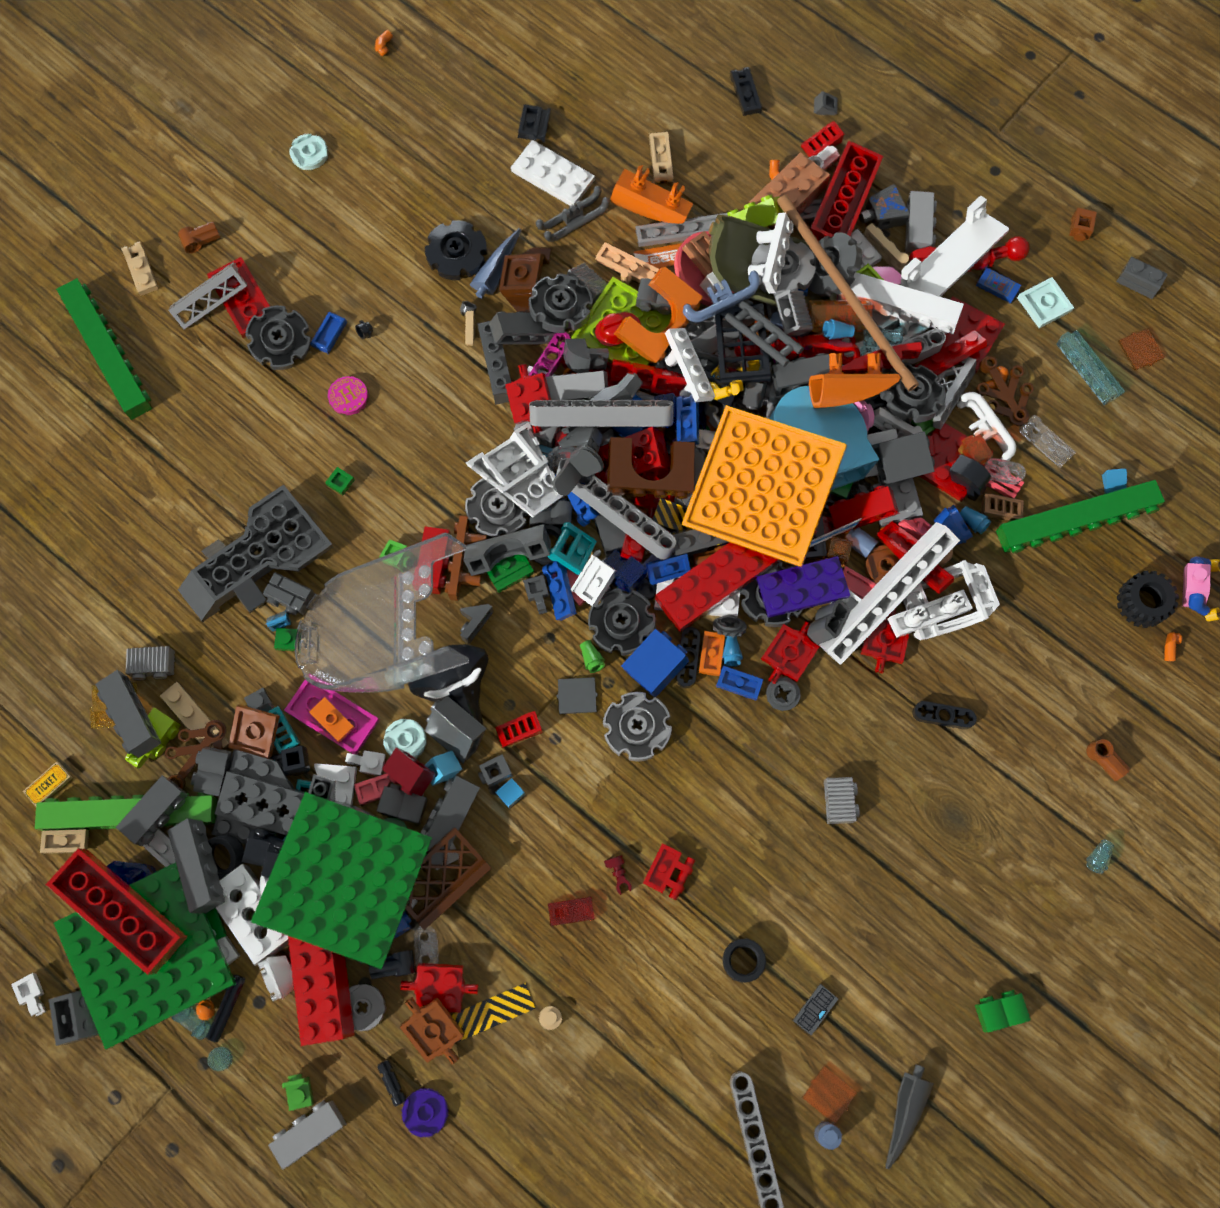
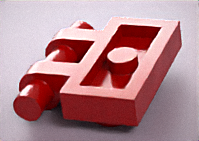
M662 843L643 884L660 893H663L666 886L670 887L672 890L668 897L676 901L679 894H682L685 889L684 884L688 875L691 876L694 870L692 867L695 860L687 857L684 864L679 862L678 860L682 853ZM675 868L681 871L676 882L670 880Z

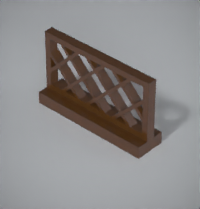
M455 827L426 853L421 868H427L426 880H416L415 884H426L425 896H413L412 890L409 903L405 909L425 930L491 869L487 862ZM456 835L460 839V849H448V841ZM435 853H444L443 865L431 864V858ZM447 853H459L458 865H447ZM463 853H472L477 858L470 865H462ZM431 868H443L442 880H430ZM446 869H458L457 877L454 880H445ZM429 884H441V892L437 896H428ZM412 900H424V908L416 914L412 909Z

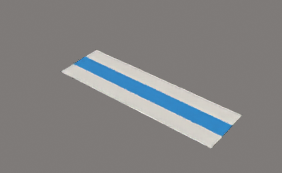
M861 519L813 539L810 547L854 528Z

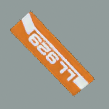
M682 243L634 251V256L656 268L674 266L676 252Z

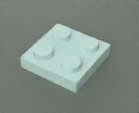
M1053 277L1020 293L1017 297L1038 328L1057 320L1074 309Z

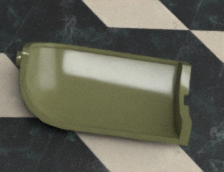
M717 215L715 222H712L709 228V234L711 235L709 257L712 271L720 283L725 279L734 293L750 286L748 267L751 265L755 250L761 245L757 242V232L772 229L736 217ZM790 236L793 238L794 243L803 242L808 246L806 241ZM758 288L756 293L750 297L777 307L775 297L773 296L774 293L763 292ZM808 288V294L804 299L806 300L805 303H807L806 307H808L809 318L821 322L834 319L839 307L837 294L833 292L831 297H821Z

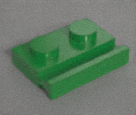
M512 555L499 561L491 571L486 573L497 589V592L500 593L534 574V570L526 556Z

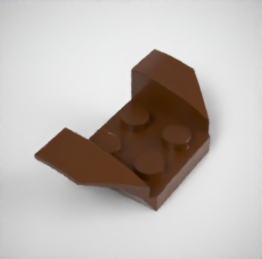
M533 247L521 255H505L499 291L517 312L530 313L529 297H532L533 286L540 281L542 264L550 263L551 248Z

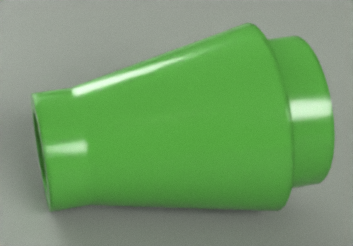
M587 640L580 644L585 668L590 673L602 670L605 667V659L592 642Z

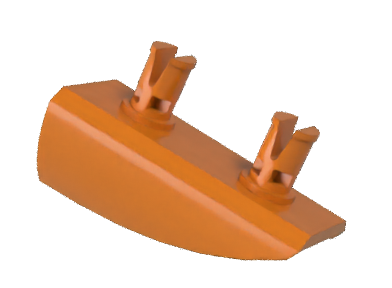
M643 165L638 166L636 174L627 169L623 170L613 189L610 198L611 203L656 221L674 224L685 222L693 203L681 197L685 190L683 185L677 191L678 183H674L670 192L646 180L650 170L647 168L644 174H642Z
M830 353L829 373L813 375L809 378L812 405L814 408H826L862 401L889 389L899 382L901 377L899 374H882L880 372L881 353L867 354L868 373L844 374L842 372L843 353Z

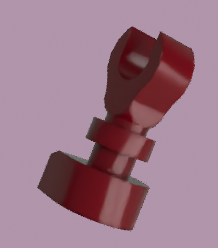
M623 855L605 860V867L613 868L614 870L612 874L617 879V892L622 895L620 890L622 883H626L631 892V884L624 875L626 873L625 868L622 869L621 866L625 864Z

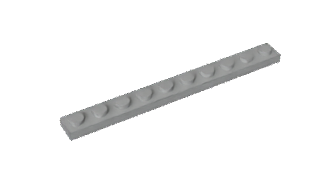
M822 199L814 200L800 214L805 223L813 222ZM717 215L689 218L682 224L661 222L636 226L638 246L643 247L684 241L695 233L709 231Z

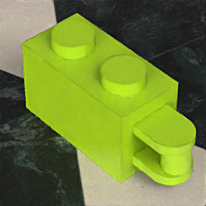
M155 707L148 717L161 744L140 758L132 753L126 755L125 760L138 769L144 765L148 758L156 760L157 757H160L165 752L167 743L170 739L172 740L176 737L181 726Z

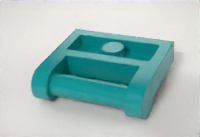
M565 522L555 546L550 549V556L548 558L559 562L579 575L597 541L573 524ZM571 535L574 539L565 555L561 550L568 536Z

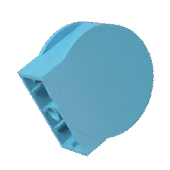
M802 386L785 394L769 417L770 420L847 444L831 490L864 479L879 460L867 438L865 421L853 403L835 407L814 408L809 386Z

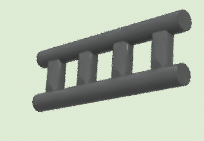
M745 301L739 304V307L742 309L741 312L736 316L727 313L724 318L783 367L788 365L789 360L786 357L793 350L797 354H801L804 350V347ZM749 315L757 321L750 328L741 322ZM763 327L772 333L765 340L756 334ZM777 339H780L787 345L780 352L771 346Z

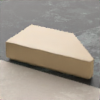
M467 311L465 344L474 345V311Z

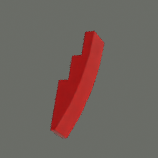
M921 342L892 346L901 361L918 359L922 351ZM881 349L872 352L875 354L881 353L880 372L884 368H893ZM867 354L843 365L842 372L844 374L868 373Z
M613 359L610 381L620 382L628 373H636L643 382L640 388L650 389L651 393L680 396V392L687 385L683 374L616 359Z
M893 521L877 533V536L899 559L918 541ZM937 564L922 581L940 594L954 582V576Z

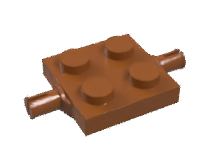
M413 997L408 999L405 1004L413 1014L401 1023V1030L427 1063L443 1054L450 1061L451 1065L456 1063L459 1057L452 1050L454 1043L464 1037L465 1033L438 998L422 1007H419Z

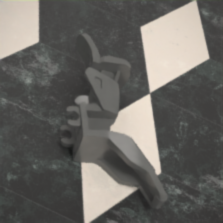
M628 373L617 385L602 389L591 400H632L643 382L636 373ZM566 427L561 430L564 434H569L559 441V445L562 448L576 446L577 449L570 454V458L566 459L561 471L553 480V488L559 495H569L582 476L587 477L603 470L604 463L598 452L602 433L608 431L611 427Z

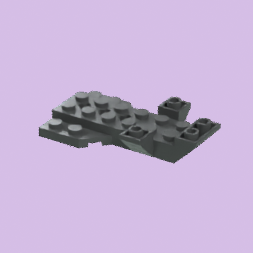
M282 485L249 507L248 522L244 535L228 546H225L218 539L202 550L207 560L190 571L178 591L202 622L220 611L219 607L234 596H237L248 612L251 613L267 601L254 582L273 569L300 571L332 549L333 545L289 490ZM292 527L295 530L289 531V528ZM275 539L276 541L278 540V542L272 543L271 540ZM258 551L261 552V554L255 555L254 552Z
M236 750L231 769L226 773L215 814L217 817L212 835H231L243 844L247 843L251 829H264L274 835L276 833L287 835L305 791L293 787L292 783L288 781L280 761ZM313 775L310 789L307 793L371 815L356 806L336 801V781ZM244 793L246 794L245 797H248L246 802H242L241 795ZM266 799L268 807L263 808L261 805V801H264ZM287 806L286 809L289 810V813L284 815L282 807Z

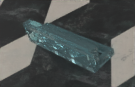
M1077 330L1073 333L1068 331L1061 336L1056 345L1103 405L1108 404L1125 393L1121 385Z

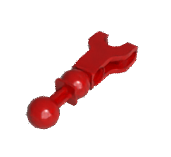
M1015 236L1009 239L1005 246L991 248L967 272H971L972 268L982 270L987 266L992 267L996 259L1005 257L1012 261H1021L1029 254L1030 244L1027 239ZM929 246L917 249L909 255V261L911 262L914 258H917L922 263L937 248Z
M807 335L801 338L797 336V339L794 336H790L802 347L812 346V348L803 350L801 354H797L793 350L786 358L791 361L796 357L811 358L820 353H843L842 365H845L859 358L860 350L855 344L856 339L854 335L853 337H844L850 339L849 343L843 342L844 338L829 340L823 335ZM743 336L744 341H751L746 336ZM777 339L771 346L780 352L787 345L780 339ZM740 346L734 347L736 356L741 357ZM744 346L745 356L761 355L759 346ZM844 352H855L854 355L851 357H846L844 355Z

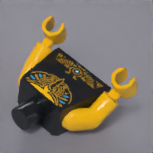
M759 360L748 361L747 371L759 370ZM719 364L712 371L703 368L715 394L714 400L731 407L743 393L746 383H743L742 380H735L730 384L721 385ZM727 367V373L743 372L742 367L737 369Z

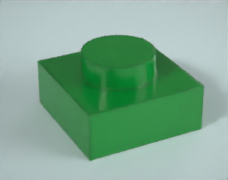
M336 467L325 483L343 496L355 479L350 474Z
M276 628L274 649L279 651H297L298 629Z

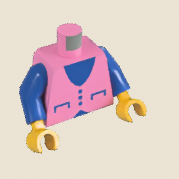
M1197 556L1191 558L1190 563L1184 568L1182 607H1189L1205 616L1207 621L1220 620L1217 613H1220V609L1218 607L1210 609L1206 605L1210 594V572H1220L1218 567L1220 559L1209 560Z

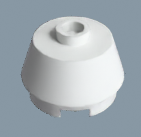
M285 955L266 957V960L258 963L260 969L265 968L261 971L269 993L274 992L273 995H270L272 1001L280 998L283 1000L294 990L292 967Z

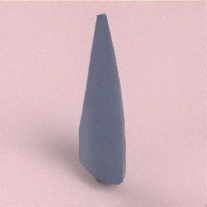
M520 228L494 251L470 283V286L477 290V297L483 298L484 294L493 295L501 281L505 255H511L522 231Z

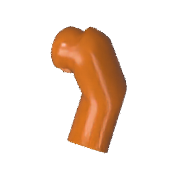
M386 30L375 41V50L379 52L380 56H384L388 52L385 44L393 38L389 30Z
M770 160L769 176L771 180L780 173V160Z
M1003 366L997 367L1004 382H1006L1009 376L1008 369ZM993 380L984 382L989 385V388L997 389Z
M1171 632L1167 635L1164 647V661H1176V644H1181L1182 635L1180 633Z

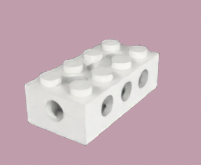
M241 864L220 880L225 902L216 907V909L253 964L258 965L259 962L266 960V957H273L289 945L287 935L267 929L266 937L262 938L261 931L264 927L251 923L249 912L252 909L256 910L262 896L259 888L260 881L249 866ZM239 892H242V899L237 902L236 896Z

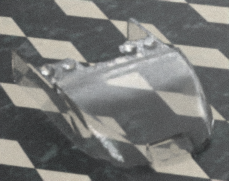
M443 533L344 571L324 584L325 588L319 595L315 594L306 608L309 610L304 620H300L297 628L295 658L298 668L304 674L303 677L312 685L325 690L349 693H375L404 689V684L469 663L468 657L450 647L434 651L433 641L427 636L416 639V602L428 598L432 593L433 564L436 561L465 551L466 545L450 534Z

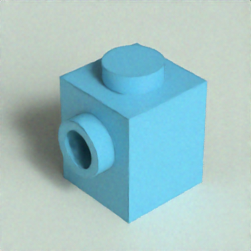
M453 751L432 757L425 764L426 767L436 774L431 781L432 786L445 782L449 778L452 779L462 770Z

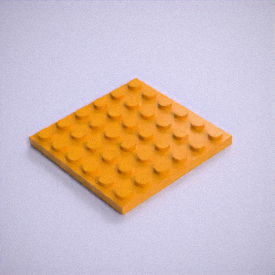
M726 405L681 525L802 567L845 454L847 444Z

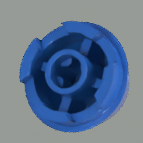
M955 505L949 508L945 507L934 519L935 523H940L950 529L960 540L957 544L967 543L966 540L973 537Z

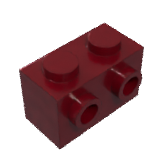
M397 747L382 768L388 774L387 778L395 784L399 783L402 786L401 790L410 796L412 794L422 796L436 775L409 752Z

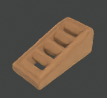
M984 494L981 498V513L988 516V518L1021 519L1023 518V500L994 494ZM991 503L994 504V510L991 509ZM998 504H1002L1001 511H998ZM1006 505H1009V513L1006 512ZM1014 505L1017 506V514H1013Z

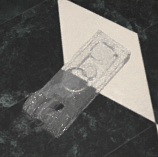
M1033 415L1028 420L1029 423L1019 428L1020 433L1059 468L1076 453L1044 425L1037 415ZM1034 428L1038 431L1037 434L1033 432Z

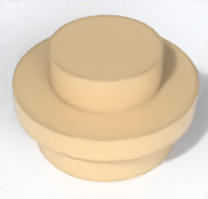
M548 1006L541 1011L539 1021L543 1028L553 1030L561 1024L562 1015L556 1007Z

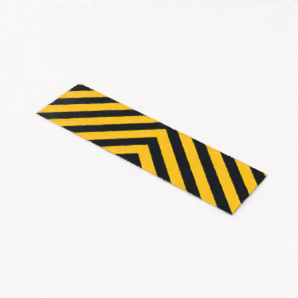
M660 498L653 521L677 531L686 529L688 527L681 524L687 507Z
M526 983L463 1009L461 1013L452 1014L453 1019L465 1033L464 1037L457 1042L534 1010L535 1006Z

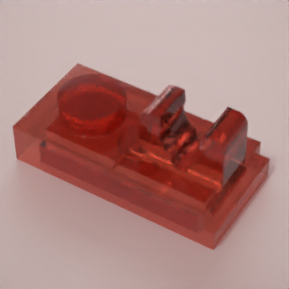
M592 897L548 904L551 926L595 920Z

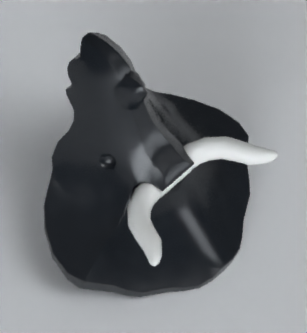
M468 644L448 645L428 654L415 668L408 687L414 695L433 702L437 700L442 701L448 696L483 725L479 698L481 680L489 660L488 654L485 649Z

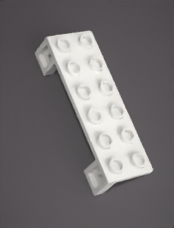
M980 196L968 207L966 221L922 263L917 258H914L902 269L901 286L941 297L1009 232V228L986 214L987 199Z

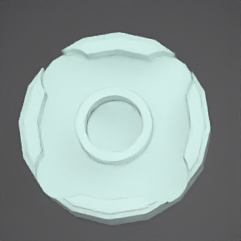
M304 134L297 137L292 142V147L289 151L293 163L303 170L319 168L328 157L325 141L320 136L316 137L312 136V134Z
M399 719L386 729L383 744L390 756L397 747L418 758L426 747L427 736L423 727L418 722L410 719Z

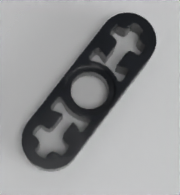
M694 627L684 629L681 635L680 645L682 647L686 646L684 649L692 653L695 658L693 662L687 663L684 666L689 668L688 676L692 680L690 679L688 683H684V679L680 678V676H684L685 668L677 674L676 681L682 688L692 687L696 680L700 632ZM689 633H693V637L697 638L693 639L692 648L687 647L688 638L685 636H688Z
M927 701L917 703L912 711L913 717L919 722L964 730L974 726L977 720L976 714L970 709ZM923 706L925 707V711L932 712L935 708L936 710L934 712V719H932L933 714L927 713L923 717L921 716V712H918V710H920ZM940 710L949 712L950 719L948 721L940 719ZM955 712H957L956 717H963L966 714L967 718L971 719V721L964 724L963 719H956L954 723Z

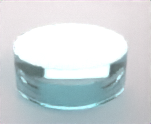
M226 1047L213 1049L208 1056L209 1067L214 1071L226 1070L233 1060L231 1051Z

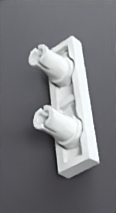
M778 213L774 230L757 232V242L759 244L771 243L767 261L765 264L749 265L748 275H750L751 271L755 270L758 272L759 277H763L762 283L768 293H776L777 287L781 282L782 267L785 265L786 250L789 249V238L793 232V222L790 221L787 213Z
M668 329L665 335L672 351L665 358V362L670 367H674L678 363L687 382L686 387L680 392V396L689 397L692 394L695 402L712 401L715 398V394L686 329Z
M964 590L890 616L888 621L896 638L963 614L973 608Z

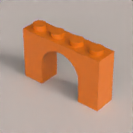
M667 267L660 268L648 285L668 301L671 308L669 325L662 332L653 333L632 317H626L614 333L615 336L650 363H657V361H662L665 357V350L670 345L665 335L666 331L670 328H685L689 323V320L683 314L684 305L690 304L695 311L701 305L700 300L702 296Z

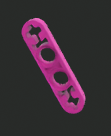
M566 332L556 333L529 373L530 376L539 374L537 371L541 368L548 370V373L545 374L546 377L554 374L564 358L565 342H562L558 348V341L570 339L569 334ZM554 353L558 357L555 360H550L547 358V355Z

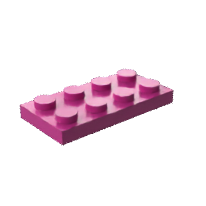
M309 675L284 709L286 713L355 755L358 754L380 721L379 718ZM324 697L355 727L340 743L309 713Z

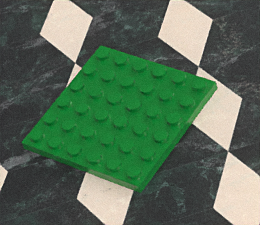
M305 792L251 919V923L382 969L432 837Z
M176 862L129 885L187 936L186 940L156 974L147 975L77 912L54 922L105 1050L236 984L206 913L189 912Z

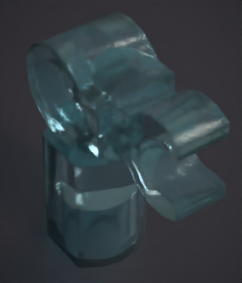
M867 329L863 332L864 346L860 349L861 356H864L867 352L872 353L876 351L875 348L877 347V343ZM881 331L891 345L902 343L903 331Z

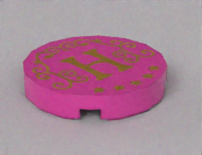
M353 376L337 379L328 390L329 403L337 413L353 415L359 413L367 404L368 392L366 386L360 379Z

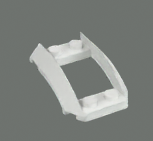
M964 560L944 568V570L954 576V579L964 576L977 612L945 623L933 624L915 631L912 635L921 641L987 620L1000 603L984 565L971 564ZM921 581L903 600L906 610L928 603L923 589L930 586Z

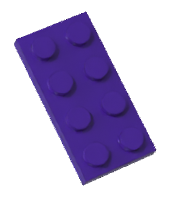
M838 556L805 564L802 567L797 566L760 575L756 578L768 618L850 597Z

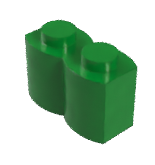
M1014 990L1001 993L1002 998L994 1000L993 996L979 999L980 1004H976L975 1008L983 1033L1031 1021L1022 993L1015 994Z

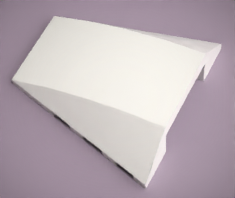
M527 422L515 430L510 439L485 455L481 452L466 462V465L531 517H535L564 496L559 495L554 490L553 480L556 476L550 470L547 464L548 460L540 450L537 437H534L531 431L532 427Z

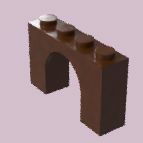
M611 437L608 443L607 492H612L613 495L633 493L634 496L643 497L646 494H653L656 498H665L669 495L675 496L676 499H687L694 492L695 442L674 441L670 447L669 474L663 479L650 481L640 477L632 466V438Z

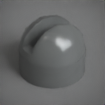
M463 301L460 307L461 315L466 317L467 311H474L475 314L477 306L471 302Z

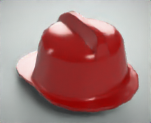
M628 312L608 314L596 325V338L605 346L612 347L622 344L624 342L615 336L614 333L624 318L632 317L639 324H641V321L637 316Z

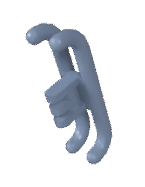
M755 270L751 271L748 277L750 286L735 294L732 293L725 279L721 281L724 287L722 290L718 283L714 284L716 293L713 292L711 287L706 288L713 305L701 311H695L690 304H685L683 314L691 322L698 323L750 298L756 293L760 284L758 272Z

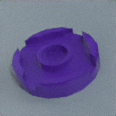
M423 1088L413 1092L406 1099L402 1108L404 1125L413 1135L418 1137H430L438 1133L444 1127L448 1118V1104L445 1097L431 1088Z

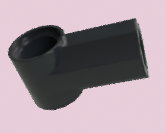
M413 950L393 953L392 956H387L382 969L369 965L371 979L394 975L398 977L416 973Z

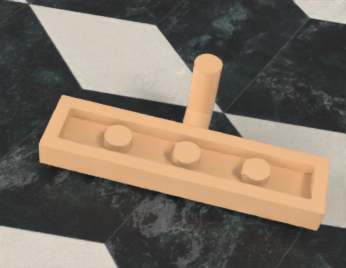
M606 242L595 257L596 262L620 273L621 281L629 285L631 280L640 283L641 278L653 279L659 270Z

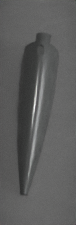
M917 1064L915 1065L913 1075L904 1073L898 1092L894 1129L885 1166L887 1169L891 1168L912 1136L934 1085L929 1081L921 1079L925 1068Z

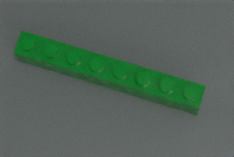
M76 278L57 288V292L124 413L130 420H133L152 410L149 403L152 401L146 390L142 391L140 387L143 385L137 374L133 375V365L129 359H124L123 355L126 353L120 343L116 344L114 341L117 337L111 328H107L106 325L109 323L104 314H99L100 306L94 298H90L89 295L92 292L87 284L82 285L79 279Z
M1152 480L1003 523L998 527L996 533L1004 553L1012 551L1014 554L1023 551L1024 547L1031 546L1036 548L1043 545L1045 541L1051 540V542H1056L1069 534L1071 537L1077 536L1086 529L1094 531L1107 523L1111 526L1121 522V519L1124 518L1132 520L1139 517L1141 513H1155L1159 511V507L1165 500L1156 480Z

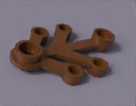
M992 356L985 357L980 362V370L985 374L991 375L999 391L989 388L987 383L982 382L976 387V393L1006 402L1009 408L999 406L996 400H990L988 404L995 406L994 413L1009 417V421L1013 425H1024L1029 420V412L1026 410L1029 395L1034 391V386L1031 383H1024L1020 387L1021 396L1017 405L1014 395L1019 378L1024 374L1023 367L1016 365L1010 370L1011 377L1007 387L997 369V360ZM987 361L992 362L993 366H989ZM1014 370H1018L1020 375L1015 374ZM980 387H984L985 392H982ZM1024 387H1028L1029 392H1026ZM1017 413H1020L1022 418H1018Z
M212 720L206 724L205 728L190 730L185 728L180 730L178 738L182 742H187L197 737L205 738L197 745L184 747L170 746L165 750V756L168 759L192 754L179 773L169 777L173 782L175 779H178L180 781V786L178 787L181 789L185 787V778L196 765L195 761L198 751H202V748L209 747L212 743L213 748L223 750L222 739L225 737L227 729L222 721ZM213 727L219 728L218 734L213 733ZM184 731L189 734L187 739H184L182 736ZM170 749H174L176 751L175 756L170 755Z

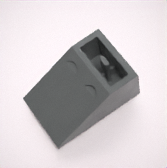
M81 991L49 999L56 1046L68 1045L99 1036Z

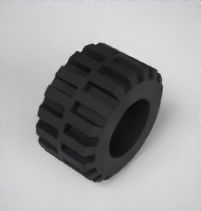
M1143 571L1134 575L1118 591L1120 594L1117 595V600L1120 602L1117 604V607L1122 609V612H1120L1122 617L1126 615V621L1129 623L1133 621L1134 626L1137 627L1142 624L1143 628L1154 627L1169 618L1175 612L1174 609L1178 607L1176 600L1179 599V594H1175L1176 586L1172 587L1170 584L1172 580L1170 578L1166 580V575L1162 573L1157 575V571H1151L1150 573ZM1140 590L1146 591L1153 596L1156 603L1155 608H1149L1142 603L1139 597Z

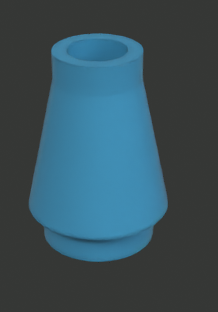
M830 319L824 322L822 332L823 336L829 340L853 337L855 327L854 325Z
M965 506L960 512L963 520L975 533H984L991 523L988 516L968 506Z
M727 636L725 637L722 661H724L725 666H738L741 664L743 657L737 636L734 638Z

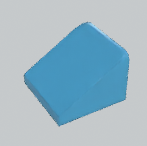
M1126 469L1106 470L1102 474L1105 494L1127 488Z
M286 611L270 616L266 620L267 627L273 632L276 631V628H284L292 624Z
M512 778L495 792L509 809L526 795Z

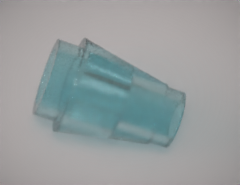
M1101 840L1098 846L1086 858V866L1091 871L1102 874L1108 870L1114 848L1113 843L1108 840Z

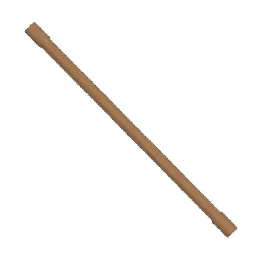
M782 195L777 200L784 213H787L897 374L900 375V380L908 391L914 390L919 383L901 361L797 212L795 205L788 195Z

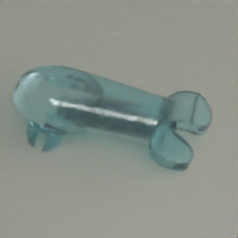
M192 1007L171 1017L192 1033L191 1036L196 1037L198 1040L204 1039L211 1027V1024L206 1020L198 1018L197 1013Z

